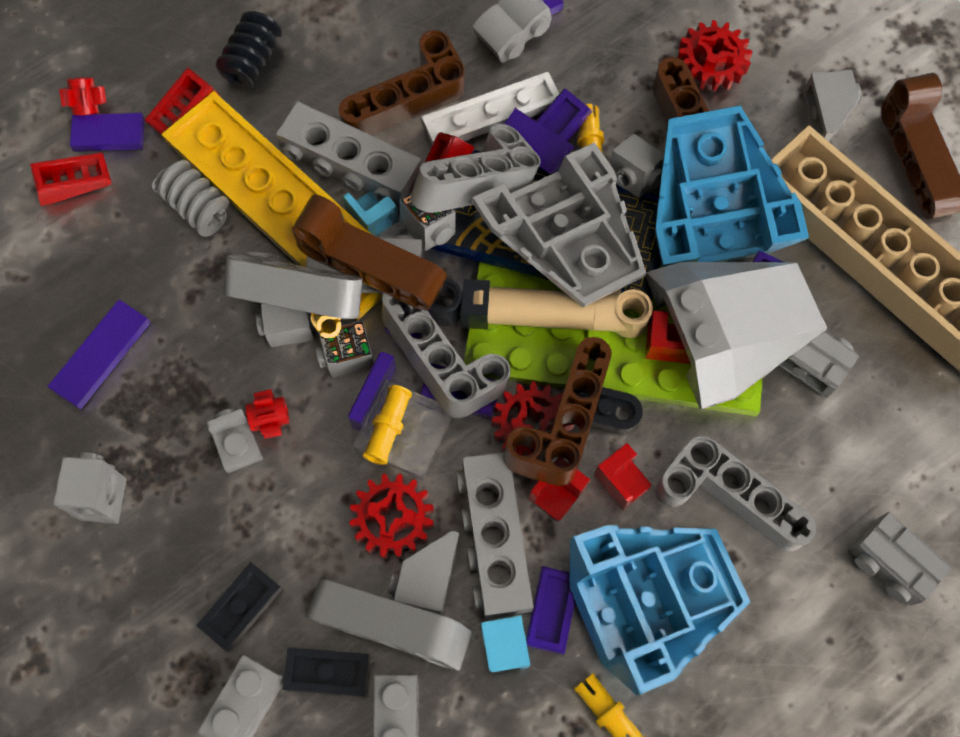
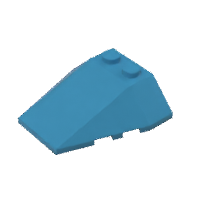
M741 106L668 120L655 225V235L662 267L678 262H730L755 257L758 250L768 254L809 238L799 198L795 192L792 193L781 176L782 171L777 163L773 164L763 148L764 143Z
M606 525L573 536L570 539V590L601 664L636 696L675 680L682 673L681 670L706 648L705 646L713 637L722 632L751 602L717 529L672 528L670 530H655L652 527L641 526L637 529H626Z

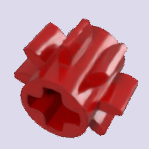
M94 77L66 79L68 87L59 89L61 106L71 107L72 115L99 113L98 105L107 103L104 86L95 85Z
M272 389L253 393L254 403L245 405L251 432L261 431L264 439L282 435V425L290 424L284 396L275 398Z

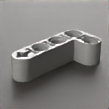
M495 124L489 131L481 153L423 163L417 175L410 200L416 208L424 212L434 213L473 205L471 201L474 196L503 183L512 193L532 183L541 163L540 157L516 129L506 124Z
M247 252L226 256L224 295L329 317L354 319L359 317L363 279L355 275L279 262V256L271 253Z
M383 293L381 316L383 323L448 416L464 418L503 395L510 376V365L504 357L498 354H488L466 366L428 311L417 309ZM422 333L426 338L415 339L411 334ZM436 361L442 362L447 368L436 369L430 364ZM492 373L500 380L489 381L483 374ZM454 391L464 392L468 396V398L464 400H458L451 395V393Z
M697 436L690 440L656 485L658 498L662 503L671 507L683 505L701 486L784 551L792 552L800 549L811 542L817 533L816 522L807 511L708 436ZM699 450L703 452L707 457V464L696 463L692 459L691 451ZM730 474L734 476L738 482V489L727 487L723 482L722 475ZM668 479L680 480L684 484L685 493L677 494L673 492L668 486ZM755 498H761L766 501L769 506V514H763L756 509L754 505ZM782 514L783 517L777 520L778 523L775 524L772 520ZM792 524L798 528L795 532L797 537H793L790 534Z
M319 579L305 618L324 626L419 656L431 663L460 672L473 633L459 622L445 616L325 579Z

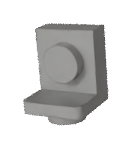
M243 409L223 410L217 413L214 419L206 422L208 431L213 436L224 470L227 473L263 460L255 434L250 430L247 415Z

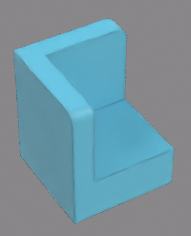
M349 192L342 196L345 210L373 235L379 236L399 222L397 205L389 196L380 202L375 199L372 192H368L358 200H355Z
M522 616L481 623L482 638L485 644L490 672L530 667Z

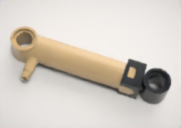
M446 278L428 312L437 325L443 327L451 326L461 318L462 328L488 329V324L610 331L616 332L622 337L635 338L643 334L647 329L653 306L647 294L635 289L626 290L623 293L619 289L583 308L564 291L490 287V280L464 279L462 292L455 281ZM441 298H448L453 301L447 307H440L435 304ZM628 309L635 310L639 313L640 317L636 319L628 318L624 315L623 311Z

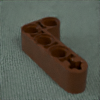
M430 30L424 33L419 41L421 66L344 98L339 104L338 109L341 122L373 136L460 99L465 90V68L448 36L439 30ZM384 104H393L391 106H382Z
M675 57L662 60L658 66L652 90L667 124L668 120L672 118L709 112L686 63Z
M935 73L897 80L881 105V118L920 212L928 220L960 213V174L932 113L940 102L943 92L940 78Z
M311 195L292 226V232L299 250L309 258L340 273L359 276L363 279L362 283L417 309L428 311L431 308L447 278L446 272L436 264L344 222L340 208L323 196Z
M589 337L580 342L551 434L530 427H519L510 432L504 452V461L509 470L516 474L556 486L567 485L574 479L581 462L611 360L612 351L605 340L598 337ZM588 359L595 360L592 372L585 370ZM574 390H584L590 397L581 398L574 393ZM573 423L579 427L580 431L575 433L569 432L563 427V424ZM520 445L526 446L532 451V454L521 456L513 448ZM562 457L569 462L570 467L559 468L554 465L552 459Z

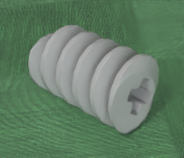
M180 160L160 171L151 185L153 191L157 192L163 200L167 201L170 207L176 210L183 219H186L188 224L195 228L200 236H212L224 226L228 216L226 213L229 206L228 198L219 196V190L216 187H210L209 180L201 178L198 170L191 169L190 162Z

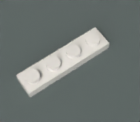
M545 72L421 116L422 125L431 145H433L439 132L453 135L466 141L488 133L495 124H505L514 108L529 117L544 113L559 95V92L549 72Z

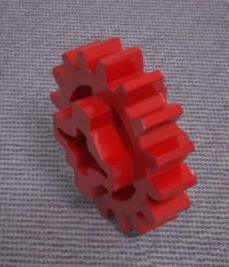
M712 20L710 27H706L703 22H699L697 30L689 28L686 37H682L677 58L686 63L694 81L698 80L700 82L699 89L701 90L706 84L711 85L713 92L717 91L719 85H723L726 90H729L733 82L741 83L744 74L748 72L751 65L750 59L753 54V50L747 49L750 41L749 39H739L740 29L734 32L729 31L730 23L726 22L721 28L718 27L716 20Z
M532 382L530 390L527 391L524 390L521 384H517L516 395L514 396L505 391L503 393L505 404L496 403L494 406V412L500 416L492 417L491 420L492 427L500 428L493 434L494 441L504 440L501 452H505L510 432L519 427L533 428L531 424L526 425L527 414L534 423L540 422L538 430L547 433L548 429L553 428L563 394L560 393L552 397L550 395V385H547L543 391H538L536 382ZM535 402L542 403V404L546 405L547 407L541 406V405H539V404H537V403H535ZM517 406L518 416L507 423L510 412ZM565 423L563 427L569 431L573 429L574 424ZM520 445L513 448L521 456L532 454V451L526 446Z
M398 473L395 482H389L388 476L382 474V483L376 485L371 479L367 481L369 487L367 493L357 490L356 496L361 503L360 505L352 504L349 509L358 517L350 520L349 524L351 529H361L354 537L357 543L368 541L365 548L367 553L371 554L376 548H379L381 559L386 560L389 551H394L397 559L400 560L403 556L402 550L408 548L413 554L417 552L415 545L417 540L427 543L428 536L423 529L434 527V521L426 518V515L434 512L433 504H423L429 495L427 490L416 492L417 480L413 479L408 485H405L402 474ZM388 493L387 497L378 503L373 502L377 497ZM405 495L415 503L418 513L407 509L404 504ZM396 503L397 512L401 518H394L388 530V524L383 515H390ZM366 520L379 526V538L369 531ZM405 530L412 531L405 538L396 541V537Z

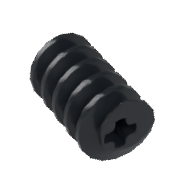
M247 11L243 13L240 23L234 29V34L230 36L228 44L223 48L222 55L216 61L218 72L227 82L241 90L252 91L254 87L252 80H258L260 76L258 70L264 69L266 65L264 59L270 58L272 54L271 49L275 48L278 43L276 37L282 36V30L278 23L270 16L260 12Z

